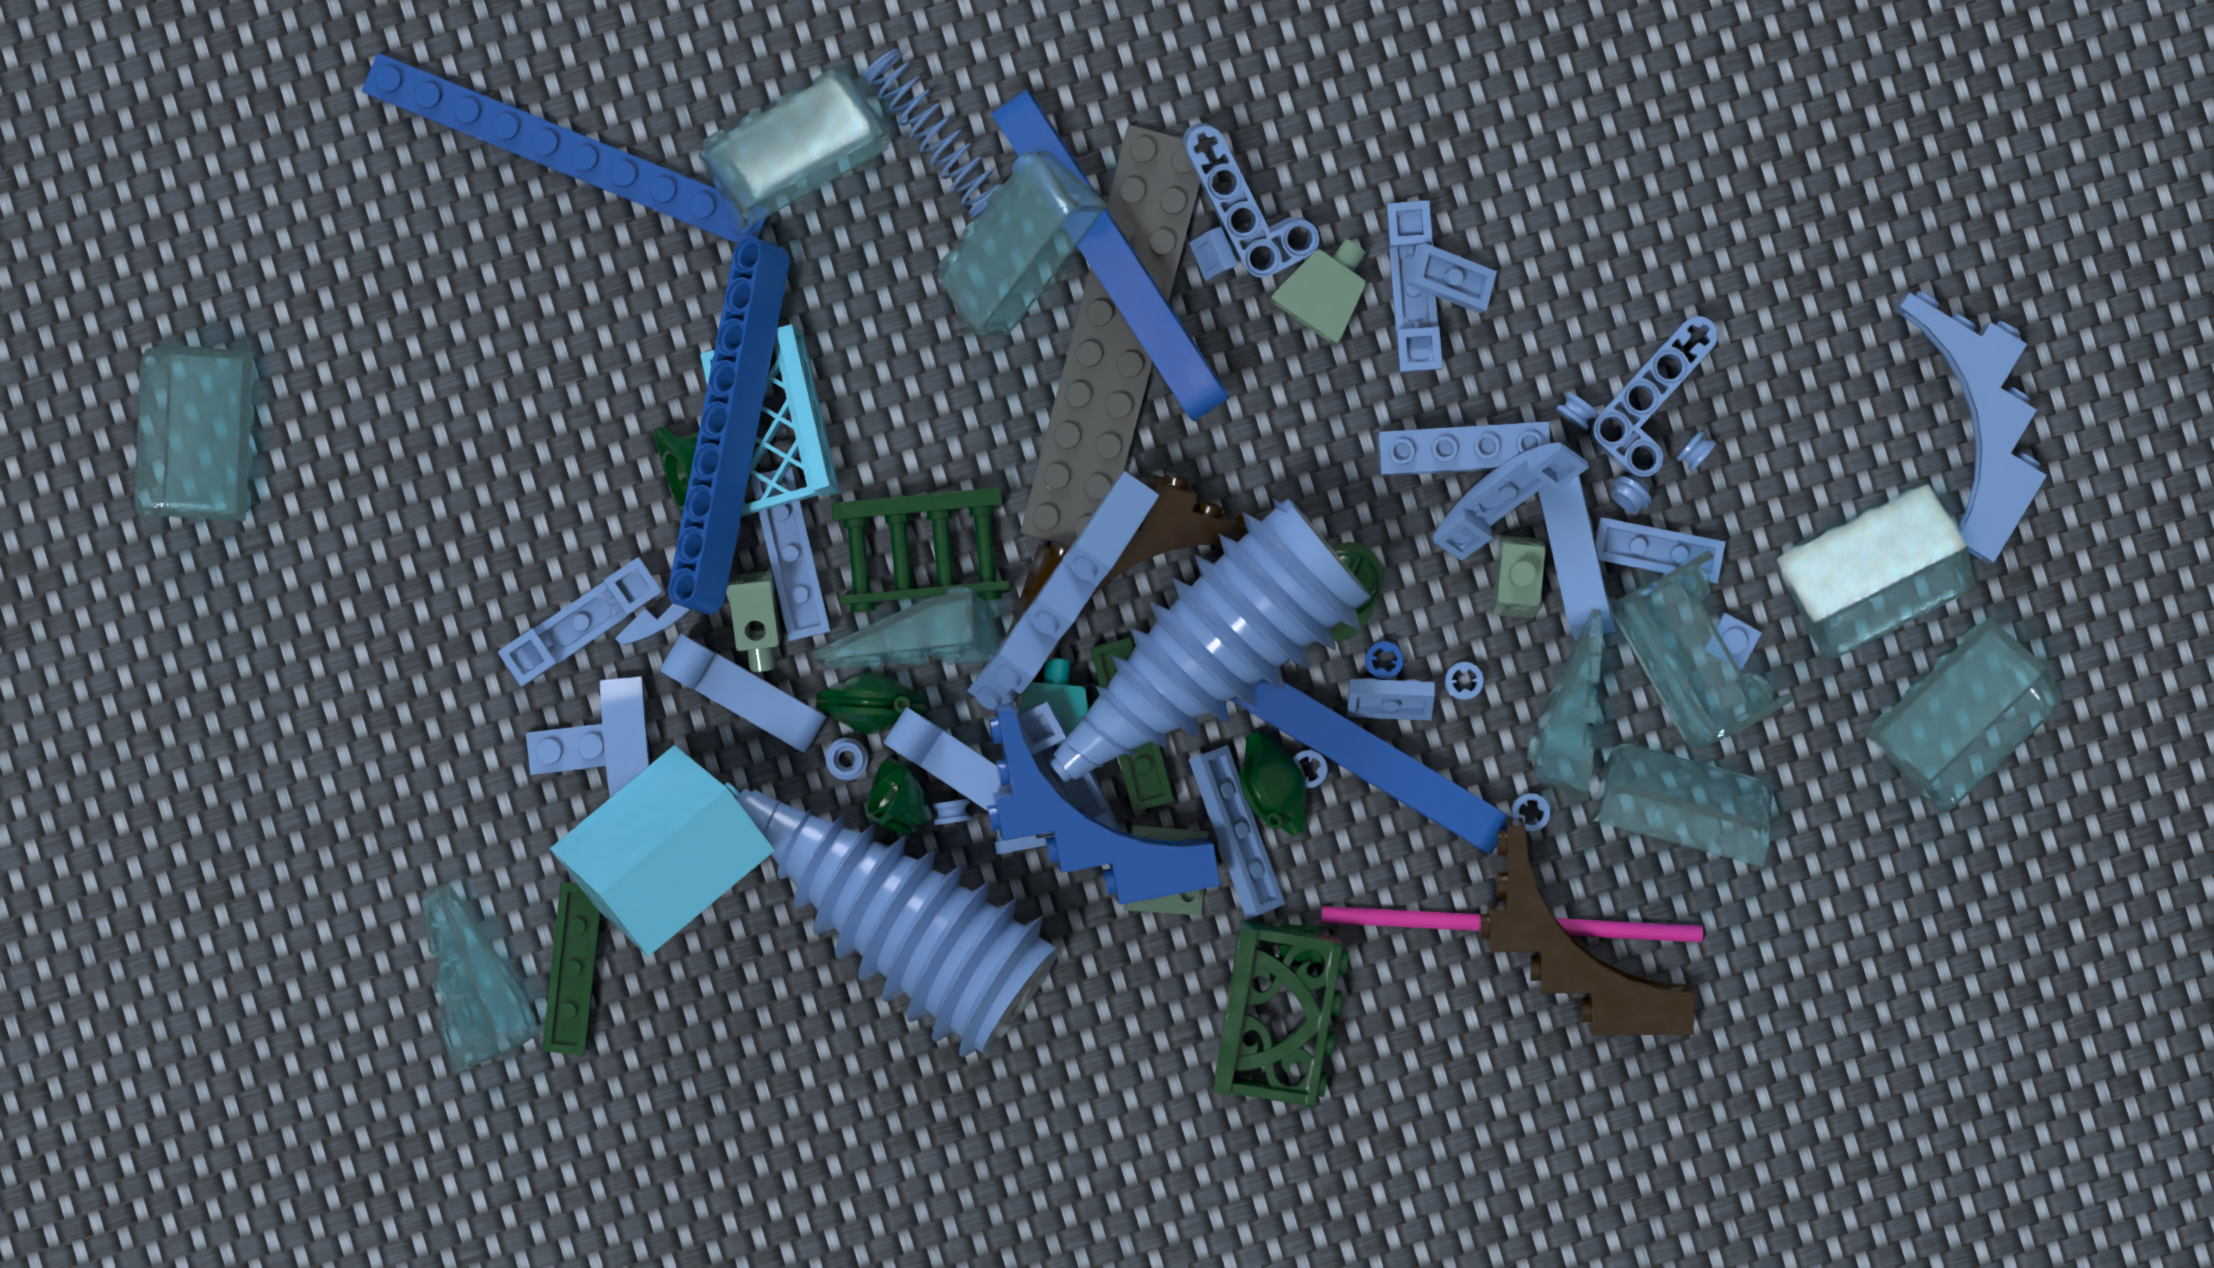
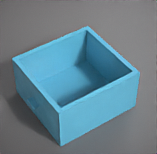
M675 745L550 848L595 907L648 957L775 851L735 799V797L741 796L739 792L728 782L724 786Z

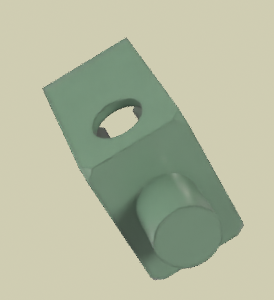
M1348 239L1343 241L1333 257L1317 249L1274 292L1270 302L1336 346L1367 283L1354 273L1366 252Z
M1499 535L1491 615L1534 619L1541 600L1545 545L1542 539Z
M766 570L732 574L728 583V593L737 651L747 650L750 672L772 670L775 668L772 647L779 646L781 641L773 571ZM760 621L764 624V630H752L750 622Z

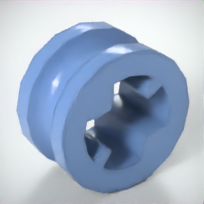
M1567 392L1565 395L1566 403L1558 405L1556 411L1580 429L1587 431L1589 419L1596 418L1599 413L1576 395Z
M1699 430L1676 457L1679 462L1682 460L1687 461L1688 469L1691 472L1697 468L1716 445L1714 440L1706 441L1704 439V432L1702 430Z
M1460 662L1448 669L1444 683L1446 690L1451 696L1456 699L1467 700L1474 698L1480 693L1484 679L1482 672L1476 665L1469 662ZM1468 670L1472 671L1475 679H1471V682H1476L1473 690L1469 691L1464 688L1458 692L1453 687V683L1457 682V680H1452L1453 675L1456 671L1460 673H1466Z
M1303 750L1292 759L1299 769H1301L1299 761L1304 757H1308L1309 762L1312 761V758L1319 762L1320 766L1315 770L1318 777L1312 781H1308L1307 776L1304 779L1305 787L1313 788L1325 780L1327 763L1318 752Z
M1526 793L1514 801L1511 807V817L1522 818L1526 831H1537L1547 824L1550 818V807L1543 797L1537 794ZM1528 800L1536 801V809L1542 811L1540 820L1538 821L1534 818L1535 824L1532 825L1526 824L1525 816L1519 814L1520 806L1522 804L1528 806Z
M969 799L932 804V809L938 813V817L934 820L935 825L972 820L971 814L966 812V806L970 804Z

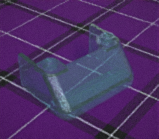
M1710 550L1680 564L1614 601L1612 605L1617 624L1682 738L1694 749H1700L1739 733L1795 700L1791 692L1773 699L1772 688L1763 677H1757L1753 673L1742 675L1701 603L1708 597L1710 581L1706 572L1700 567L1701 564L1714 558Z

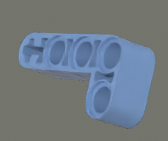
M1197 123L1186 130L1182 141L1184 151L1228 239L1231 241L1240 263L1249 273L1256 277H1268L1315 252L1319 244L1318 231L1313 224L1304 218L1289 217L1268 228L1223 136L1216 128L1207 123ZM1202 133L1208 138L1213 137V141L1208 144L1209 149L1216 159L1223 155L1224 160L1210 163L1204 152L1200 149L1194 150L1193 147L1199 143L1197 136ZM1209 164L1204 170L1202 169V165ZM1221 170L1230 171L1233 177L1231 187L1225 192L1214 191L1212 187L1214 175ZM1240 208L1249 209L1252 215L1249 226L1242 230L1234 229L1231 225L1232 214ZM1297 226L1305 227L1308 232L1306 243L1298 248L1290 247L1287 241L1290 230ZM1258 246H1267L1271 253L1268 263L1262 267H1253L1250 263L1252 250Z
M1692 317L1681 324L1591 424L1590 435L1594 444L1628 475H1634L1640 479L1647 478L1659 471L1662 466V449L1640 427L1716 344L1718 336L1716 326L1706 317ZM1700 327L1704 330L1705 333L1702 336V340L1705 342V345L1697 343L1686 354L1678 350L1691 337L1690 332L1687 331L1688 328L1694 331ZM1674 342H1675L1676 346L1678 347V349L1672 347V344H1673ZM1686 356L1691 357L1692 361L1689 362ZM1661 357H1671L1677 362L1679 370L1674 379H1665L1658 373L1657 364ZM1633 388H1642L1649 394L1650 405L1646 410H1636L1630 405L1628 398ZM1606 419H1614L1621 426V437L1616 442H1609L1601 436L1600 425ZM1642 447L1650 451L1653 457L1650 469L1646 471L1639 470L1632 464L1631 457L1636 448Z
M1580 475L1558 491L1546 485L1539 490V496L1565 612L1574 641L1615 632V622L1603 580Z
M680 633L660 668V671L690 689L698 691L804 753L809 749L827 716L682 633Z
M908 707L905 708L883 742L985 810H987L988 805L994 804L992 793L1009 790L1008 785L1001 786L996 764Z

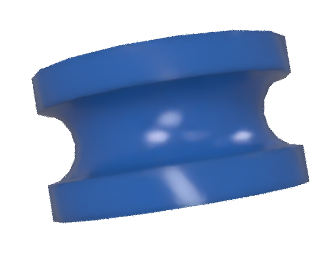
M1388 641L1373 644L1365 655L1367 671L1378 679H1389L1396 676L1403 665L1401 650L1395 644ZM1381 649L1384 653L1390 651L1394 653L1396 661H1391L1392 664H1395L1391 671L1387 672L1384 668L1377 670L1374 668L1372 660L1377 659V657L1373 656L1376 650Z

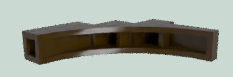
M1165 472L1164 477L1151 474L1147 487L1159 494V497L1112 569L1096 587L1089 600L1110 580L1137 563L1168 551L1199 545H1222L1219 534L1238 542L1248 533L1243 513L1239 512L1237 517L1222 513L1223 508L1219 505L1204 500H1199L1198 505H1195L1197 494L1188 485L1189 480L1187 478L1170 472ZM1250 515V516H1252V517H1254V518H1256V519L1262 521L1260 518L1255 517V516H1253V515ZM1053 542L1051 547L1038 544L1007 636L1070 549L1069 546ZM1061 639L1058 641V643L1048 656L1047 660H1052Z
M1505 818V830H1497V855L1504 856V872H1497L1496 879L1497 898H1504V902H1487V914H1480L1479 936L1480 939H1487L1489 951L1538 952V955L1530 956V980L1537 981L1541 994L1588 993V997H1581L1580 1017L1581 1022H1588L1591 1035H1694V991L1690 984L1655 981L1625 972L1596 957L1571 937L1550 912L1536 886L1528 860L1526 829L1522 818Z

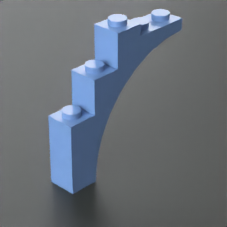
M1920 291L1916 295L1909 292L1901 298L1895 311L1919 328L1943 354L1960 383L1971 414L1975 442L1974 480L1965 514L1951 542L1986 564L1994 563L2047 476L2038 470L2041 464L2032 457L2022 452H2018L2016 456L2011 454L2037 409L2028 404L2031 399L2023 392L2011 386L2004 390L2001 386L2027 344L2018 339L2021 333L2005 322L1999 321L1997 325L1990 322L1984 325L1979 334L1973 331L1976 325L1965 317L1956 313L1949 317L1937 309L1940 304L1932 297Z
M1126 471L1120 475L1042 589L968 688L967 692L975 696L982 706L995 710L994 706L1012 703L1019 694H1022L1035 678L1058 641L1074 623L1096 587L1112 569L1154 505L1159 494Z

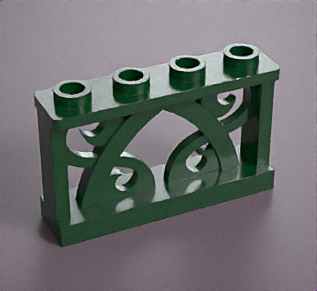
M1241 919L1213 1081V1093L1230 1095L1231 1093L1305 1105L1310 1108L1315 1107L1316 1096L1324 1097L1328 1072L1321 1071L1323 1055L1331 1057L1335 1031L1328 1030L1330 1015L1338 1016L1342 990L1335 989L1337 974L1345 975L1349 956V949L1342 948V936H1330L1263 925L1255 921ZM1256 940L1292 946L1282 961L1275 955L1255 945ZM1307 949L1316 950L1323 956L1325 961L1322 973L1318 976H1312L1307 972V967L1312 963V960L1301 963L1295 972L1290 967L1295 956ZM1270 972L1276 976L1271 986L1265 991H1258L1253 987V979L1257 976H1263L1266 982L1269 981ZM1284 983L1299 1001L1306 1019L1293 1033L1272 1045L1271 1036L1266 1026L1255 1016L1244 1013L1245 1005H1257L1270 1000ZM1324 986L1321 1007L1319 1009L1310 990L1319 989ZM1250 1030L1257 1031L1262 1038L1264 1049L1258 1050L1257 1040L1254 1044H1246L1243 1041L1244 1034ZM1316 1033L1313 1054L1311 1055L1301 1046ZM1281 1060L1285 1072L1293 1076L1290 1066L1295 1061H1300L1306 1067V1076L1297 1085H1285L1276 1077L1273 1063ZM1265 1066L1266 1077L1269 1083L1233 1077L1234 1071H1244Z

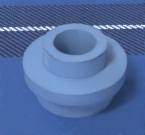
M1634 475L1629 477L1618 476L1614 481L1615 488L1611 492V496L1628 512L1637 514L1641 509H1647L1652 503V499L1648 494L1650 488L1640 478Z
M842 738L835 741L826 753L828 770L833 776L841 780H852L859 777L865 771L868 764V754L865 747L859 741L852 738ZM850 751L854 754L855 763L851 767H844L840 764L839 756L842 752Z

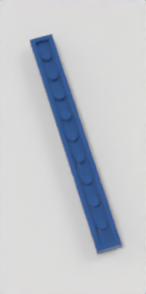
M380 53L376 54L361 91L368 96L736 244L747 236L760 238L770 213L769 210Z

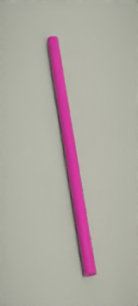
M1322 906L1321 923L1479 931L1480 914ZM1556 918L1570 936L1702 942L1703 939L1702 925Z

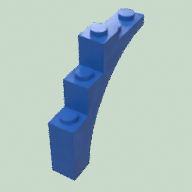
M1011 703L994 706L996 717L989 719L990 732L993 744L1001 743L1003 760L996 761L1001 786L1008 785L1009 790L992 793L994 804L988 805L987 811L991 830H999L1003 841L1051 832L1052 837L1045 838L1049 862H1057L1061 873L1109 864L1110 869L1103 870L1104 884L1107 895L1114 894L1119 905L1221 886L1214 845L1209 838L1174 841L1140 837L1111 828L1081 812L1058 793L1038 769L1023 739L1014 706Z

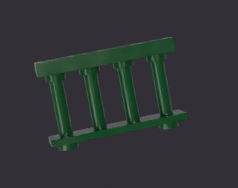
M1001 487L831 503L833 521H842L843 528H847L853 595L840 596V605H850L851 613L876 611V602L977 593V601L1003 599L1002 591L1011 590L1010 581H997L991 525V515L995 514L994 507L1003 506ZM969 509V517H974L980 583L954 585L948 519L953 518L952 511ZM927 513V521H932L938 587L912 589L906 523L910 522V515ZM884 517L885 525L890 526L895 591L870 593L864 527L868 526V518Z

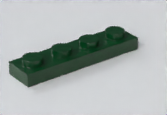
M1131 637L1090 648L1100 687L1106 688L1117 671L1111 655L1127 660L1134 650ZM1151 741L1135 748L1134 756L1127 754L1119 756L1133 812L1174 801L1158 744Z
M560 882L542 1051L585 1056L601 912L577 883Z

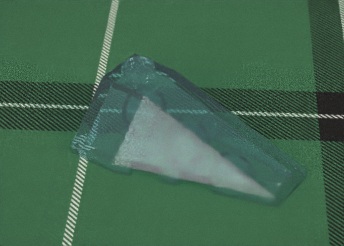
M951 588L946 590V595L932 596L814 651L813 660L828 669L882 667L886 664L885 659H891L892 662L898 664L923 666L925 658L931 657L948 660V665H964L988 662L1000 647V643L987 601L974 594L969 588Z
M1592 609L1538 718L1536 736L1529 735L1527 743V761H1534L1536 778L1582 801H1589L1594 756L1592 726H1589V723H1596L1597 691L1596 688H1593V684L1599 683L1603 637L1601 610Z
M442 884L421 900L428 951L436 956L439 971L438 979H433L435 993H442L445 1018L439 1019L440 1032L453 1070L458 1072L518 1049L538 1035L539 1031L536 1026L534 1013L530 1009L525 993L451 884Z

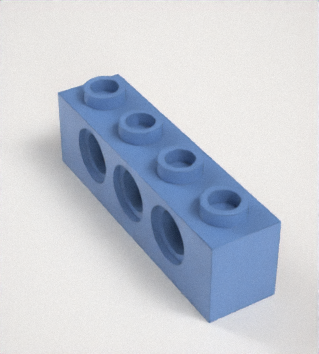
M1549 422L1379 432L1376 435L1379 477L1495 470L1505 462L1528 450L1550 444Z

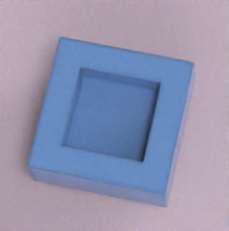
M1221 226L1207 231L1189 242L1205 281L1216 278L1238 265L1234 257L1233 245L1225 236Z
M1722 613L1703 650L1742 670L1762 632L1727 613Z

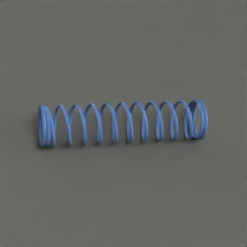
M897 48L889 51L865 70L863 78L871 86L887 81L879 91V99H886L898 94L890 103L889 112H897L908 107L900 117L899 125L906 126L919 120L912 128L909 138L917 139L930 133L922 142L920 152H928L941 146L932 156L930 165L937 166L950 160L942 170L940 178L948 179L961 173L952 184L950 191L954 193L960 192L972 186L963 196L961 205L968 206L979 201L969 210V215H971V218L980 216L999 202L1007 194V189H1005L1003 183H999L978 197L965 202L969 195L992 174V170H988L969 183L954 189L960 180L982 160V157L979 156L965 166L944 176L952 164L972 146V143H968L949 156L934 162L937 156L961 133V130H957L940 142L923 149L927 142L951 120V116H947L929 129L913 136L917 128L941 106V103H937L920 115L903 122L909 112L930 93V90L927 89L909 102L892 109L900 97L920 80V76H916L900 88L882 95L885 89L910 66V63H906L889 75L872 82L873 79L895 64L902 55V52H899Z

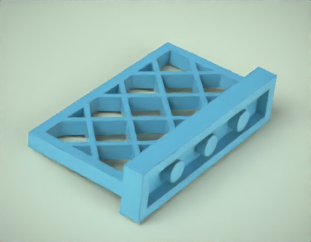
M793 324L777 328L774 342L777 360L768 374L764 394L765 397L772 383H775L785 389L787 399L778 414L762 405L761 410L774 417L775 420L763 440L756 437L755 442L760 445L752 457L748 477L749 480L750 476L754 475L768 483L769 486L758 501L746 504L744 498L741 517L817 495L826 497L840 493L804 335ZM714 350L700 354L707 386ZM779 372H781L783 382L776 379ZM789 411L792 422L785 419ZM782 423L794 429L796 440L788 454L770 445ZM766 449L784 458L772 481L755 471ZM798 451L802 463L794 459ZM791 463L803 469L807 487L788 491L779 485ZM776 489L783 492V494L772 497Z

